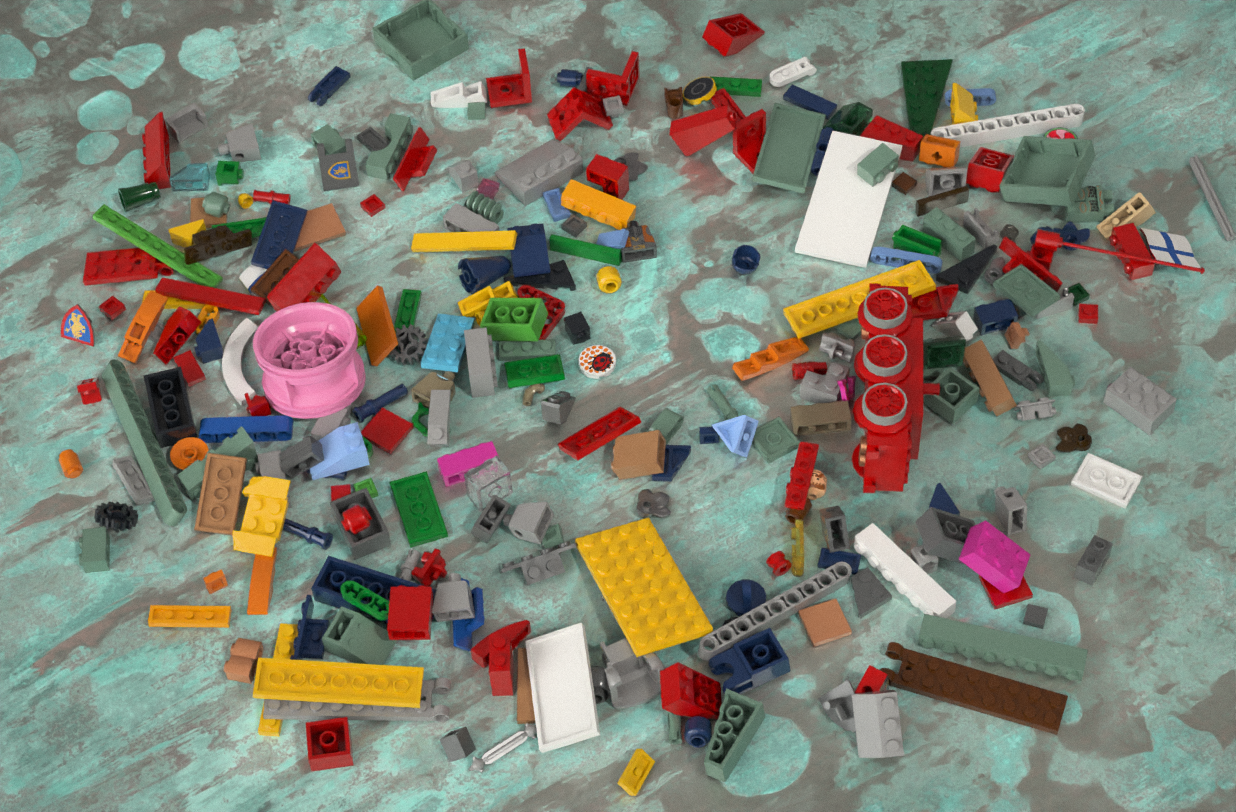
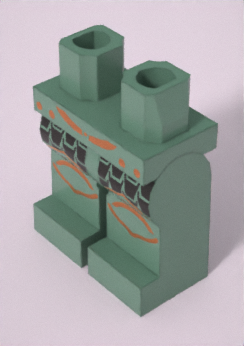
M1101 185L1081 188L1073 206H1065L1066 222L1079 223L1097 220L1102 222L1104 216H1110L1114 213V204H1104V202H1112V190H1102Z

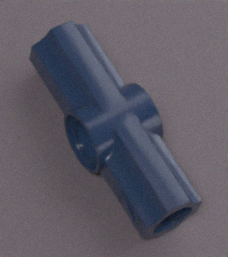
M830 127L822 129L819 141L816 144L811 173L817 177L832 131H835Z

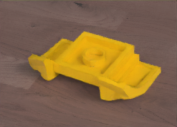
M266 476L252 477L248 486L242 492L244 497H249L241 531H233L234 550L273 557L275 544L281 538L289 505L287 495L291 483L290 480Z

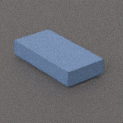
M560 188L542 192L554 222L571 216L569 209L561 206L562 192Z
M621 229L601 233L596 244L615 249L625 248L629 231Z

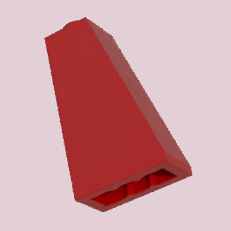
M729 105L671 121L669 135L687 157L733 131L737 115Z

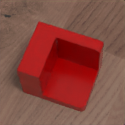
M248 393L244 394L251 416L271 415L265 395L250 400Z

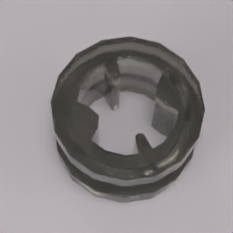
M1011 224L1005 225L1000 232L1002 239L1006 236L1012 241H1015L1019 235L1018 229Z

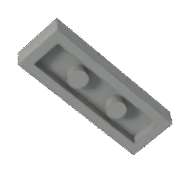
M132 456L113 459L112 465L136 505L154 502L155 500L147 481Z

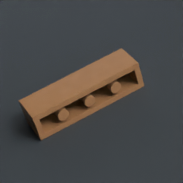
M982 339L962 349L964 357L961 359L966 368H971L972 371L969 374L973 382H978L980 385L978 386L980 388L979 393L981 397H986L987 401L984 403L988 411H993L997 417L1016 407L1017 404Z

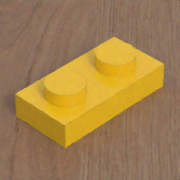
M642 748L636 749L617 784L630 796H636L655 761Z

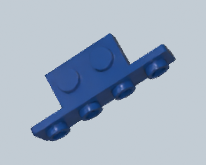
M461 578V581H462V580L466 581V582L468 583L469 587H470L469 581L466 580V579ZM478 587L471 590L475 618L453 620L454 646L468 652L472 649V632L484 625L485 619L483 589Z

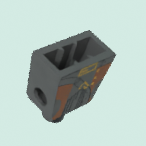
M630 221L628 228H623L629 231L625 248H622L623 263L657 258V245L648 226H639L637 221Z
M833 506L820 509L822 533L830 553L849 549L846 518L841 508ZM833 534H838L839 537L834 538Z

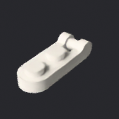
M803 57L773 70L770 73L769 82L775 87H781L806 75L812 76L816 73L817 69L814 65L810 64V60L807 57Z

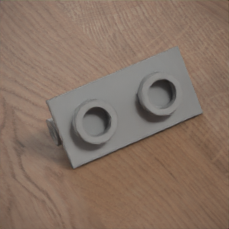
M1046 397L1037 400L1038 402L1030 403V400L1019 402V405L1014 408V411L1019 410L1016 413L1017 420L1027 421L1036 419L1035 412H1038L1039 419L1053 417L1056 414V408L1052 407L1055 399L1049 400Z

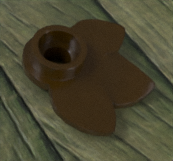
M1077 423L1073 428L1062 427L1057 430V434L1062 441L1056 446V450L1061 452H1073L1076 449L1078 451H1086L1091 447L1092 438L1088 434L1087 427L1083 424Z

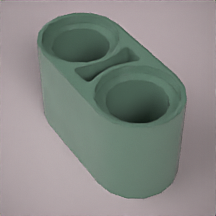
M665 408L653 422L649 431L659 430L665 438L667 445L682 426L684 417Z

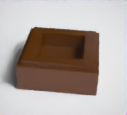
M904 172L892 181V187L905 195L917 185V180Z

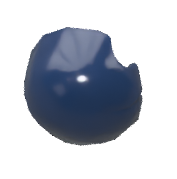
M741 245L735 249L732 256V266L737 272L751 274L759 266L760 254L756 248L750 245Z

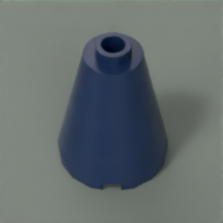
M505 256L464 258L458 263V270L461 269L462 273L459 275L462 286L468 293L472 292L471 294L486 288L508 274L511 268L510 260Z

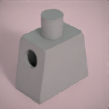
M252 124L228 132L226 134L228 143L218 145L220 156L231 153L232 161L262 160Z
M1004 486L998 487L994 491L996 495L995 511L1004 530L1008 532V536L1026 531V502L1016 488L1006 489Z
M547 502L523 503L517 505L513 515L506 514L503 522L505 526H509L514 537L541 544L554 513Z
M458 573L450 574L449 582L440 583L437 586L432 613L437 622L475 618L471 589L466 581H461V575Z

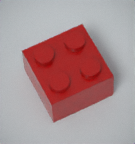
M348 717L306 722L308 761L312 772L354 766L351 729Z

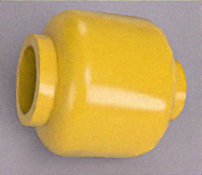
M606 266L597 273V283L602 292L614 293L619 290L622 280L619 271L615 267Z

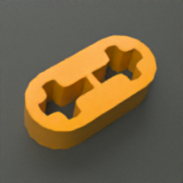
M206 305L202 308L197 317L202 322L195 330L197 335L209 319L213 318L214 324L217 323L220 317L218 307Z

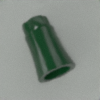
M156 182L118 188L119 198L125 212L153 202V200L161 197Z

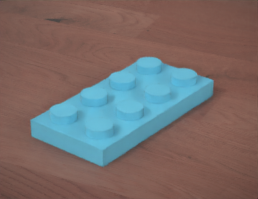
M438 314L421 360V368L459 372L466 351L464 330L473 329L475 319L465 316Z

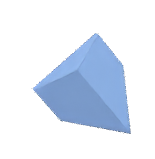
M742 415L712 424V427L731 452L747 458L759 421Z

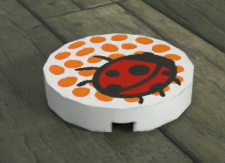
M593 345L585 348L578 358L582 374L593 379L609 376L616 367L615 354L611 349L602 345Z

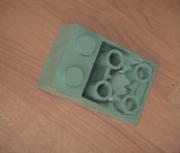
M342 606L322 638L326 652L354 663L384 665L398 641L389 640L388 631L360 613Z

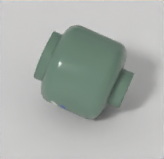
M216 192L207 194L202 204L205 213L217 218L228 214L231 206L228 204V197Z

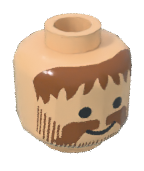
M819 470L813 471L807 496L810 500L821 498L826 492L827 478Z

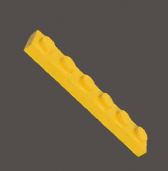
M280 623L273 655L274 659H290L291 655H294V639L299 634L298 624ZM263 704L258 728L259 735L280 737L283 719H264Z

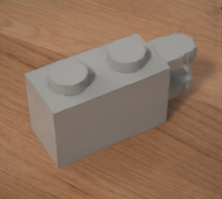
M354 403L334 414L319 417L311 431V436L319 441L338 427L350 424L351 419L349 415Z

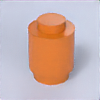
M71 449L60 453L59 463L65 477L77 478L83 472V467L77 453Z

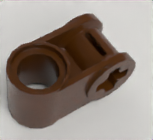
M682 86L678 89L664 88L668 116L672 119L681 118L683 116Z

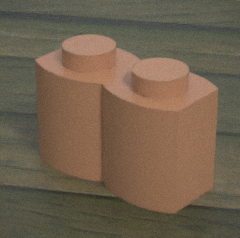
M238 638L236 643L232 644L230 650L231 657L224 664V672L228 680L249 684L253 682L258 658H262L264 651L262 642Z

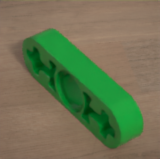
M346 581L341 585V594L344 600L379 620L388 619V600L355 581ZM364 597L372 598V601L368 604L361 603ZM386 607L387 611L382 610L379 612V608L384 609Z

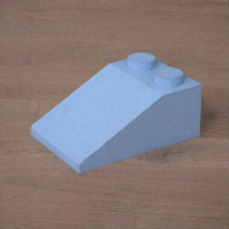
M358 422L338 427L319 440L322 444L324 461L310 468L312 479L316 480L370 465Z

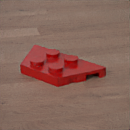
M958 284L936 287V290L912 298V306H910L912 318L929 320L947 317L958 294Z

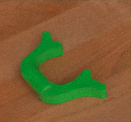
M419 402L418 410L412 417V424L423 436L428 437V428L419 419L424 415H428L429 409L424 408L422 403Z

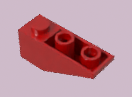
M179 306L168 319L153 354L167 365L202 322L191 311Z

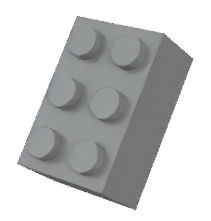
M487 327L464 330L472 398L495 395L494 388L498 387L492 336L487 335Z
M1130 367L1106 389L1103 403L1150 435L1174 413L1177 399Z

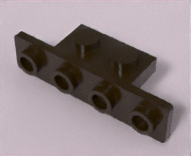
M226 225L192 234L196 245L184 248L185 263L189 265L252 245V231L247 229L233 233Z

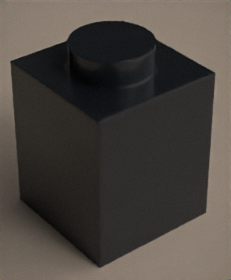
M582 312L564 317L565 330L573 345L591 339L590 327Z

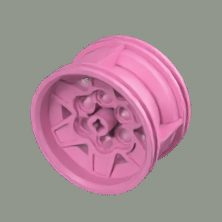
M300 303L275 312L258 327L253 338V349L256 361L264 371L262 385L266 400L276 411L294 418H319L344 409L360 395L365 385L366 374L363 360L356 351L358 346L356 326L354 320L346 311L327 303Z

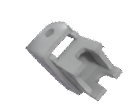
M627 638L609 646H606L604 641L600 643L603 651L602 660L607 667L604 669L613 707L616 709L634 707L661 694L660 671L665 669L655 653L643 655L647 661L643 663V656L636 657Z

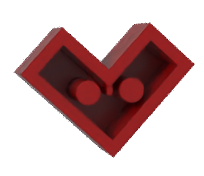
M596 154L586 168L587 181L602 186L604 193L623 200L629 191L628 166Z

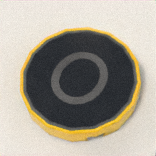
M710 77L697 78L684 88L683 97L688 104L699 105L701 104L700 101H708L717 90L716 83Z

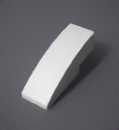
M461 82L431 92V106L437 108L468 107V103H487V90L482 82L468 86Z

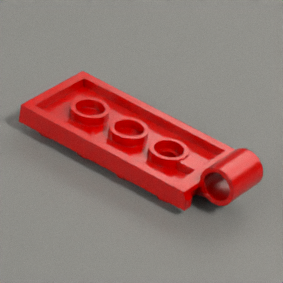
M139 247L90 252L86 256L83 283L87 286L158 278V271L163 276H171L174 269Z

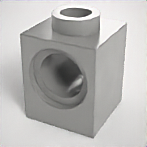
M924 544L911 549L910 558L927 574L937 571L939 558L938 556L928 554Z

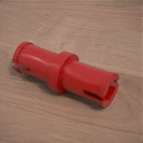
M254 190L253 201L269 202L271 204L272 200L290 205L291 194L275 193L272 190L270 192Z

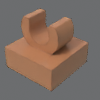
M1012 322L1004 335L1010 348L1018 349L1020 344L1026 341L1025 336H1029L1030 333L1027 328H1021L1019 322Z

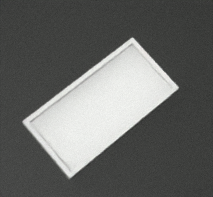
M578 623L526 640L539 750L545 753L599 736L600 729L585 626L582 623Z

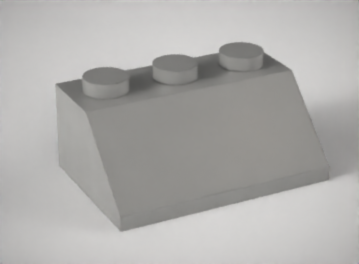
M892 689L851 694L858 757L886 758L904 756L897 692Z

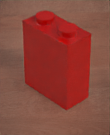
M403 585L391 587L387 625L389 640L431 639L434 598L432 587L424 585L418 587Z
M489 635V676L492 695L513 696L514 659L510 635Z

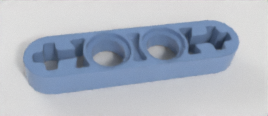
M874 247L870 255V260L875 264L897 268L912 263V260H920L927 272L932 274L939 273L943 263L936 256L885 247Z

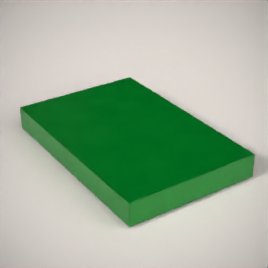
M560 354L504 363L509 388L565 380Z

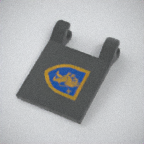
M352 139L345 140L347 152L325 155L323 143L317 144L324 191L359 186Z

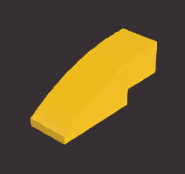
M508 281L494 289L488 286L457 303L462 316L475 317L476 312L486 311L490 298H518L515 288Z

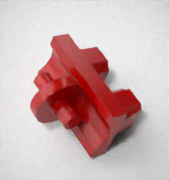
M434 549L432 553L424 552L421 557V562L424 565L423 568L414 567L411 572L413 578L419 581L421 585L430 587L432 582L436 581L438 577H446L447 571L444 569L446 563L441 557L439 549Z

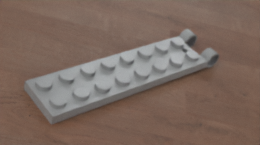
M444 677L435 680H423L421 698L426 700H421L420 708L265 699L263 717L264 719L328 720L348 717V720L446 722L449 720L450 708L446 705H437L431 708L432 693L441 695L450 693L451 680Z

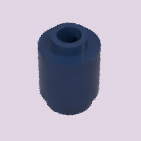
M562 69L557 74V83H560L562 87L577 88L580 85L583 73L578 70Z

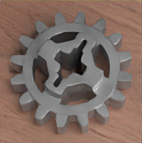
M410 324L409 328L402 325V330L395 328L398 345L390 352V356L395 358L397 363L401 361L403 365H406L407 361L411 365H413V360L420 362L419 356L423 357V350L427 346L425 344L428 343L425 333L421 332L419 327L414 329L412 324ZM414 335L419 338V342L415 340ZM396 348L401 351V354L397 352Z

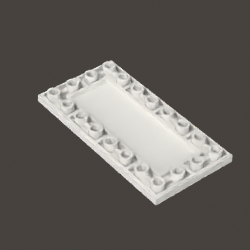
M832 131L795 247V253L867 268L895 171L887 174L881 183H877L872 187L857 175V164L882 143L897 153L900 158L902 145Z

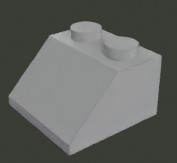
M960 166L927 169L925 181L928 197L965 186L967 168Z

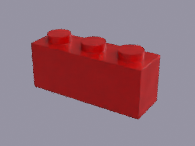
M1134 223L1113 227L1109 240L1111 246L1115 247L1116 252L1152 259ZM1117 256L1122 261L1124 271L1131 280L1152 276L1155 263Z

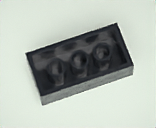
M177 367L144 375L155 433L160 448L172 446L184 438H198L182 368Z

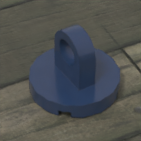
M750 579L736 581L727 590L726 603L728 609L736 613L737 616H742L766 602L764 588L759 583Z

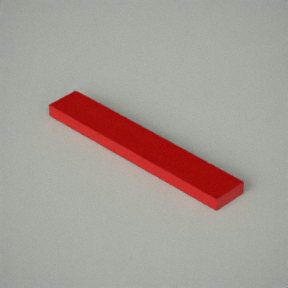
M164 277L161 278L155 289L156 293L163 296L260 315L266 303L265 298Z

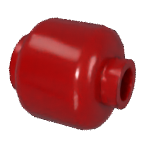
M357 504L343 512L344 520L341 523L346 532L350 530L353 534H357L370 526L372 518L365 506L361 507Z

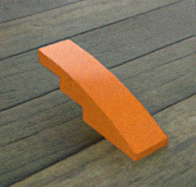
M797 337L769 344L766 350L751 353L749 359L735 362L732 369L741 381H744L791 362L808 352L809 348L801 338L798 339Z
M277 547L274 548L273 557L255 554L248 598V615H268L273 594Z

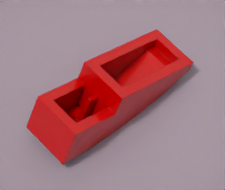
M523 620L510 624L490 635H510L513 651L531 633L530 621ZM489 635L471 649L472 660L484 669L489 665Z

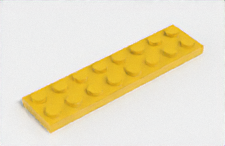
M918 260L783 308V313L797 338L800 339L858 318L859 305L869 294V283H878L881 286L908 287V295H912V298L936 290V284L922 262Z
M258 658L253 698L420 708L424 667Z

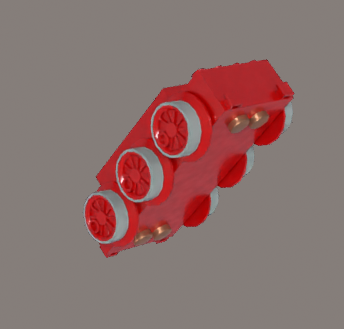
M869 283V294L859 305L857 312L861 325V339L865 340V345L856 354L853 365L856 375L865 386V393L860 395L855 401L853 416L864 436H861L860 443L853 451L852 463L853 468L863 481V493H875V491L903 492L904 484L908 483L910 459L918 460L924 412V395L939 396L940 383H924L923 318H912L910 307L912 306V295H908V287L881 286L878 283Z

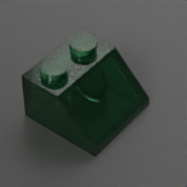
M960 336L923 340L924 369L962 366L966 340Z

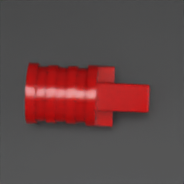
M812 361L792 363L793 379H803L807 371L826 375L827 364L826 362Z

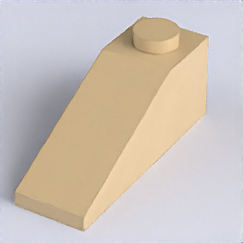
M1139 192L1098 224L1096 228L1106 240H1109L1113 227L1134 223L1137 227L1156 212Z

